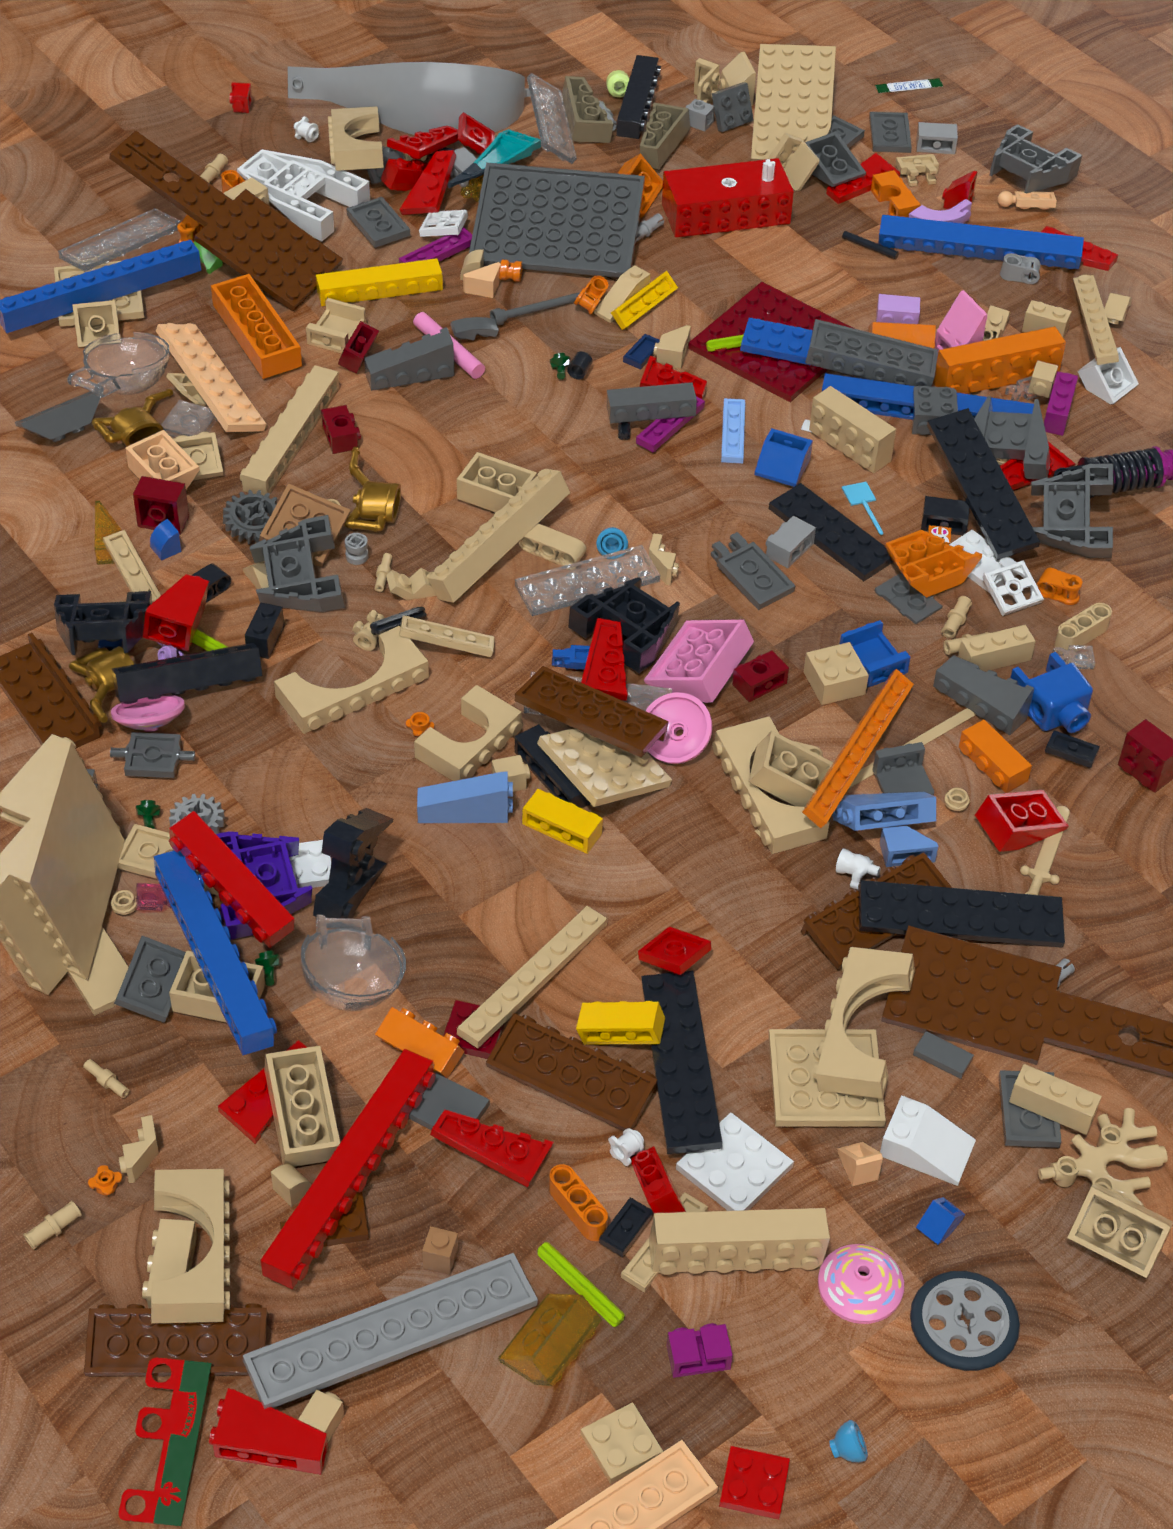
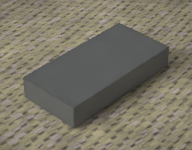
M927 1031L913 1052L914 1056L960 1079L974 1057L973 1054Z

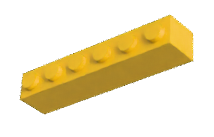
M437 258L316 274L317 293L321 306H326L325 301L327 298L350 303L443 290L442 271Z

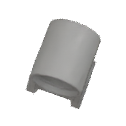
M1012 253L1006 254L1003 259L1000 276L1007 281L1034 284L1040 279L1039 269L1041 263L1035 257L1020 256Z

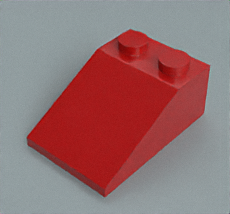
M1044 790L988 795L975 813V817L999 852L1022 849L1067 830L1069 827Z

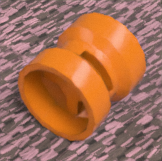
M502 259L499 273L500 280L512 279L514 282H520L523 262L515 261L510 263L508 260Z

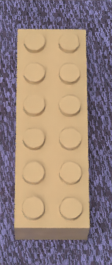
M825 1208L654 1213L649 1238L652 1272L669 1275L675 1272L698 1274L703 1271L727 1273L732 1270L755 1272L760 1269L784 1271L789 1268L812 1270L821 1267L830 1240Z

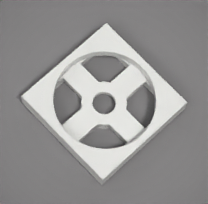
M467 210L428 213L419 229L420 237L459 235L468 218Z
M1024 560L984 573L982 576L1002 616L1042 603L1044 600ZM1012 572L1021 575L1024 579L1014 578ZM1001 574L1006 583L1003 586L996 587L994 580ZM1015 584L1018 589L1012 591L1009 585ZM1030 587L1031 596L1030 599L1026 600L1022 591ZM1007 594L1013 596L1017 604H1006L1002 596Z

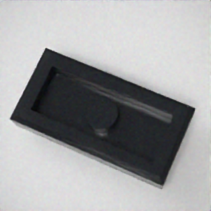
M1054 730L1045 752L1092 768L1100 746Z
M630 1197L600 1236L599 1243L623 1257L652 1219L654 1212Z

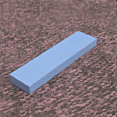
M724 398L721 462L743 464L745 400Z

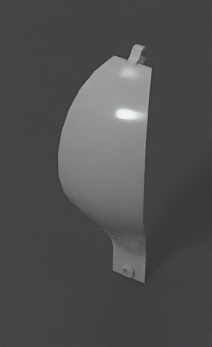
M402 62L337 68L288 67V98L330 101L346 108L377 106L379 123L415 135L416 132H429V129L447 125L458 129L459 116L463 112L494 132H497L517 121L524 110L525 97L533 96V87L525 88V77L519 73L478 65Z

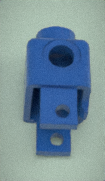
M1053 652L1049 655L1046 667L1047 673L1029 679L1019 667L1012 669L1010 678L1016 680L1017 685L1034 687L1028 716L1043 731H1049L1063 725L1069 733H1074L1081 730L1089 722L1091 714L1088 708L1093 688L1074 663L1066 664L1056 652Z

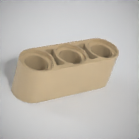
M541 524L534 526L518 542L519 546L526 552L566 568H574L587 550L585 544L579 539Z
M1096 603L1062 623L1058 628L1054 644L1055 649L1060 653L1069 654L1105 633L1112 614L1111 607L1105 603Z

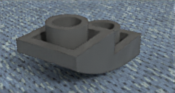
M463 318L452 321L450 324L454 336L462 340H474L476 334L484 337H496L499 331L495 320L492 318Z

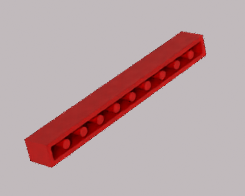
M407 1049L403 1050L261 1258L260 1262L264 1277L292 1290L298 1281H302L305 1278L309 1264L313 1258L319 1257L325 1240L328 1236H332L335 1233L341 1216L349 1212L356 1193L362 1192L366 1185L367 1177L371 1171H375L378 1168L382 1154L385 1150H389L392 1147L396 1133L399 1129H403L406 1126L410 1112L413 1108L416 1109L420 1105L422 1094L426 1088L432 1087L436 1078L433 1060Z

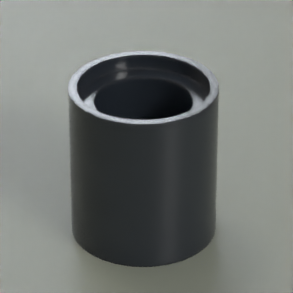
M577 352L567 368L568 374L574 379H583L593 363L592 357L586 352Z

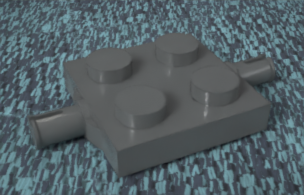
M132 732L130 742L126 748L111 747L110 757L125 758V776L175 778L176 767L180 760L195 761V751H181V734Z

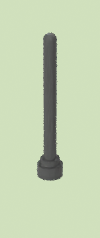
M580 292L506 311L500 308L490 310V318L495 320L497 326L502 325L509 318L573 303Z

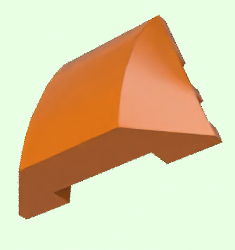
M923 530L892 540L885 545L890 557L906 577L909 584L925 597L962 584L982 558V554L979 552L971 554L964 551V546L956 545L953 547L946 544L945 539Z

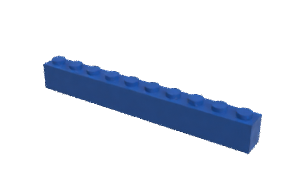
M882 215L878 244L888 248L908 251H924L926 253L985 258L987 260H1003L1006 254L1012 253L1020 256L1035 257L1040 261L1041 265L1048 267L1079 269L1084 237Z
M190 239L93 271L84 272L74 277L65 278L52 284H46L14 296L5 297L0 300V324L7 334L72 313V304L109 301L201 271L199 250Z
M825 373L822 391L832 386L873 414L913 420V388L915 386ZM957 393L958 411L969 408L975 418L987 397ZM991 398L993 412L1032 414L1034 404Z
M174 850L153 856L155 876L242 1055L274 1046V1034L277 1033L276 1024L273 1018H268L266 1004L263 999L259 1000L254 980H249L247 966L245 962H240L238 948L236 944H231L229 930L227 926H222L220 912L218 908H213L211 894L209 891L204 890L201 874H196V870H192L188 866L185 856L180 851L176 852Z

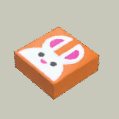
M929 525L928 533L945 539L946 544H950L951 528Z

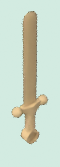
M1065 806L1056 807L1067 822L1070 814L1069 809ZM1063 831L1044 839L1034 869L1026 865L1020 868L1021 874L1029 875L1033 879L1029 892L1025 894L1038 895L1042 883L1049 881L1052 884H1058L1060 881L1057 875L1051 876L1049 871Z

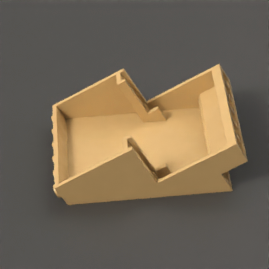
M53 734L0 792V808L3 811L0 815L1 819L22 827L19 833L0 853V941L28 986L47 995L50 994L67 972H71L86 980L88 979L125 842L120 833V827L111 816L112 812L106 807L102 799L103 795L94 785V779L87 772L84 760L79 757L75 749L76 745L67 737L61 738Z

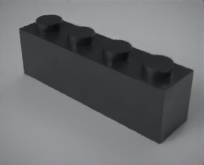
M538 724L515 736L516 755H521L522 761L528 764L529 769L551 794L566 802H571L579 808H584L591 804L537 744L540 736L550 734L548 731H545Z

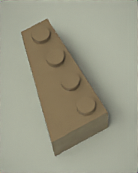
M565 76L562 99L572 141L580 143H610L614 123L612 120H608L607 112L599 106L600 102L598 98L593 96V91L585 78Z
M653 103V111L650 113V120L647 122L646 132H644L640 143V153L653 169H660L690 130L689 108Z

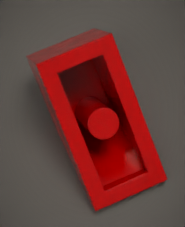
M972 171L952 181L949 188H945L942 195L944 200L943 208L951 209L965 199L970 202L973 201L977 171Z

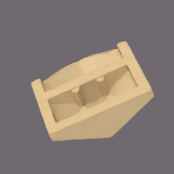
M167 374L166 377L189 400L200 407L207 405L186 374Z

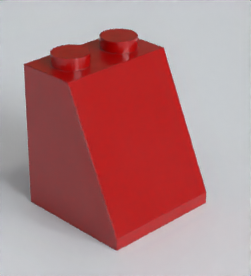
M185 574L147 607L143 638L189 652L206 606L209 581L199 576Z

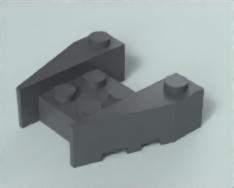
M1017 124L1007 130L1000 147L997 148L994 154L989 174L993 176L1005 168L1008 172L1021 176L1024 180H1027L1024 191L1027 194L1072 180L1078 174L1082 155L1068 148H1064L1057 154H1054L1032 143L1033 131Z
M988 396L974 419L994 457L1024 460V473L1027 479H1043L1048 477L1050 452L1039 400L1035 399L1032 414L993 412L991 396Z
M1088 464L1082 466L1081 469L1065 471L1061 475L1052 478L1046 477L1031 482V496L1044 495L1043 527H1033L1041 544L1087 558H1112L1113 527H1090V495H1112L1113 464Z
M328 515L304 519L298 522V526L289 530L286 528L280 531L279 535L267 541L264 539L250 546L254 563L265 561L269 587L256 589L260 602L287 609L316 612L345 608L338 574L316 578L312 552L335 548Z

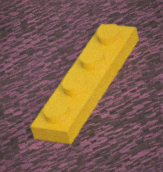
M665 271L610 313L623 330L678 287L668 271Z

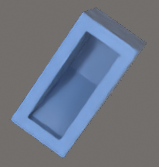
M908 826L882 828L880 847L886 867L901 866L907 857L911 855L916 857L923 852L932 863L935 862L938 851L937 842Z

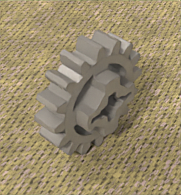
M192 794L191 799L188 800L186 797H182L183 803L175 802V809H170V827L193 811L200 816L215 834L220 833L219 827H224V810L221 808L220 802L215 803L214 797L207 800L205 794H202L200 798H196V795Z

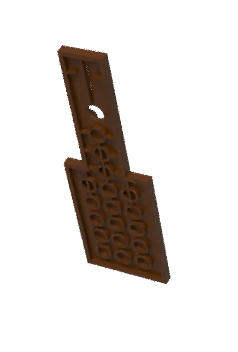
M137 131L133 132L110 153L109 159L204 226L195 235V242L241 275L250 274L259 288L291 311H294L317 289L316 274L334 272L342 264V257L247 189L232 200ZM167 173H174L179 177V181L167 182L163 176Z
M908 926L901 953L913 954L915 973L910 991L889 992L881 1022L920 1033L927 1031L945 1040L1035 1065L1038 1063L1043 1042L1173 1077V1022L1056 991L1062 967ZM1123 1028H1132L1138 1033L1139 1041L1134 1043V1045H1126L1122 1043V1039L1118 1035L1119 1031Z

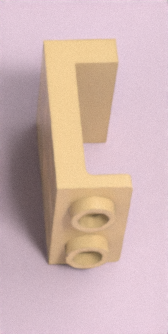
M327 298L325 301L326 311L317 324L309 323L306 327L307 344L342 353L359 322L366 323V311L364 307Z

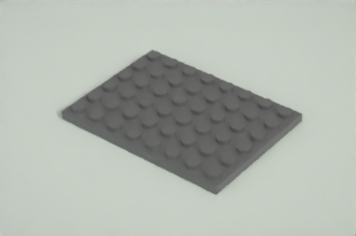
M486 162L469 253L475 250H484L485 266L497 262L501 263V260L504 259L510 263L522 261L523 269L620 277L632 267L645 176Z

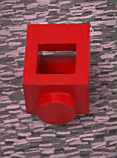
M232 82V92H230L229 101L232 104L233 112L249 113L252 102L251 83Z

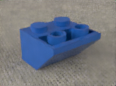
M771 428L763 443L754 475L795 487L810 462L813 440Z

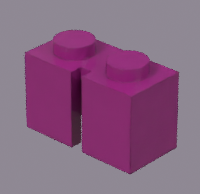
M706 1324L700 1327L699 1331H694V1328L681 1327L668 1332L666 1346L673 1378L731 1370L733 1355L726 1324Z

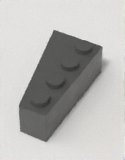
M447 327L440 329L441 333L433 336L430 334L424 335L422 340L410 344L408 341L403 343L398 349L392 350L390 348L364 358L365 375L371 391L454 376V348Z

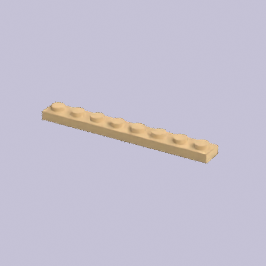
M1081 275L1073 278L1074 289L1097 365L1119 362V354L1094 275Z
M586 906L457 1028V1035L476 1048H479L607 925V918Z

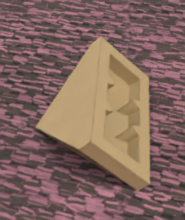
M264 561L243 568V572L257 589L269 587Z

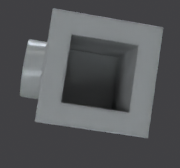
M694 99L685 107L689 108L691 127L705 132L714 123V105Z

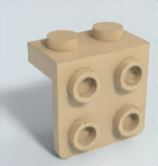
M699 58L695 65L694 94L697 95V100L711 104L713 102L712 93L719 91V65Z
M784 133L768 158L780 159L789 182L796 191H800L819 164V158L800 137Z

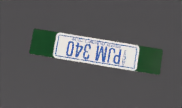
M940 78L879 84L875 85L878 93L943 87Z

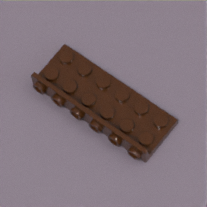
M29 633V644L0 656V687L41 745L52 734L61 738H69L74 742L76 748L100 738L99 727H101V722L97 715L90 712L85 698L81 699L79 697L74 683L70 684L68 682L63 668L59 669L57 667L54 656L46 652V647L41 639L37 640L33 633Z
M544 666L515 693V702L640 758L645 755L657 740L664 741L667 736L669 721Z
M924 852L916 857L914 855L907 857L902 862V865L897 868L895 866L890 867L883 873L882 877L878 879L873 877L868 880L952 888ZM856 889L849 891L843 897V900L830 902L825 906L824 911L819 914L813 912L804 919L805 924L800 931L803 936L808 933L812 936L837 970L842 968L843 958L848 957L850 947L874 949L897 935L859 931V892Z
M515 1013L513 1014L486 1061L487 1067L623 1131L629 1128L633 1130L652 1093H657L658 1080L649 1071H638L632 1068L627 1061L612 1059L603 1050L586 1047L579 1039L560 1035L557 1029L551 1026L543 1027L527 1015L519 1016Z
M254 1303L246 1304L244 1308H233V1305H230V1309H224L223 1322L151 1323V1308H145L144 1305L130 1304L127 1305V1308H115L114 1305L101 1304L97 1308H89L84 1374L85 1376H146L149 1361L157 1357L212 1363L210 1375H249L243 1363V1355L266 1346L267 1321H269L267 1308H262V1305ZM159 1364L153 1369L152 1376H171V1369L166 1364Z

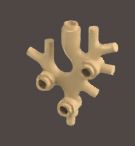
M1126 1108L1124 1109L1121 1128L1111 1124L1107 1114L1098 1116L1097 1120L1101 1127V1132L1097 1141V1147L1088 1144L1078 1134L1071 1142L1081 1152V1156L1077 1159L1063 1156L1057 1162L1051 1163L1050 1167L1038 1169V1175L1040 1180L1052 1178L1060 1187H1069L1074 1184L1076 1176H1085L1092 1181L1091 1186L1097 1183L1144 1207L1143 1203L1134 1195V1191L1150 1188L1151 1182L1149 1177L1118 1180L1109 1175L1106 1165L1111 1161H1119L1139 1169L1159 1167L1167 1162V1151L1164 1146H1159L1158 1144L1138 1148H1130L1127 1145V1142L1130 1140L1156 1137L1157 1129L1155 1126L1136 1127L1134 1125L1135 1110Z

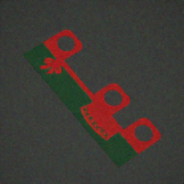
M157 1357L149 1361L145 1378L146 1385L151 1388L173 1390L170 1409L144 1407L138 1413L135 1428L136 1435L140 1438L164 1441L154 1491L125 1490L122 1494L118 1513L120 1519L172 1526L182 1525L212 1363ZM159 1364H166L171 1369V1376L165 1382H156L152 1377L153 1369ZM152 1413L157 1414L162 1421L161 1427L152 1433L145 1431L142 1427L144 1417ZM132 1496H141L145 1500V1509L139 1515H130L126 1511V1502Z

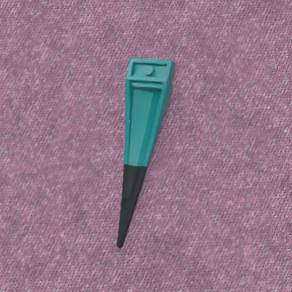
M510 129L500 132L487 149L466 170L448 182V188L484 175L486 162L511 164L531 156L534 150L541 148L542 140Z

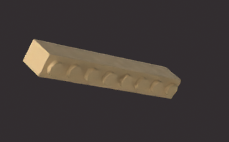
M315 365L311 372L306 374L305 381L297 388L293 399L288 401L286 409L283 413H280L278 421L274 427L270 428L266 439L261 441L256 454L251 456L249 464L241 471L240 481H242L243 491L248 492L251 490L253 494H257V491L261 490V495L263 496L266 493L272 492L320 419L321 409L327 408L339 390L338 371Z
M551 469L541 470L530 483H527L487 523L480 526L479 530L472 537L466 539L457 551L451 553L442 565L435 568L434 572L428 577V580L439 600L454 603L570 494L560 471Z

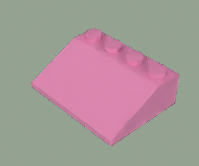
M686 621L644 679L645 684L668 693H687L698 698L701 702H713L734 672V668L738 666L754 643L745 621Z

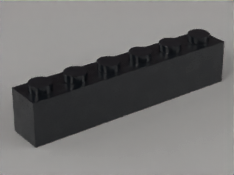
M636 55L617 119L616 136L639 139L641 132L645 131L652 99L655 96V88L658 86V77L661 75V66L658 65L659 58Z
M254 643L112 668L116 697L124 704L136 703L141 698L158 699L163 694L168 693L180 695L189 689L206 690L209 686L216 684L228 686L237 680L244 682L254 681L256 677L263 676L259 648Z

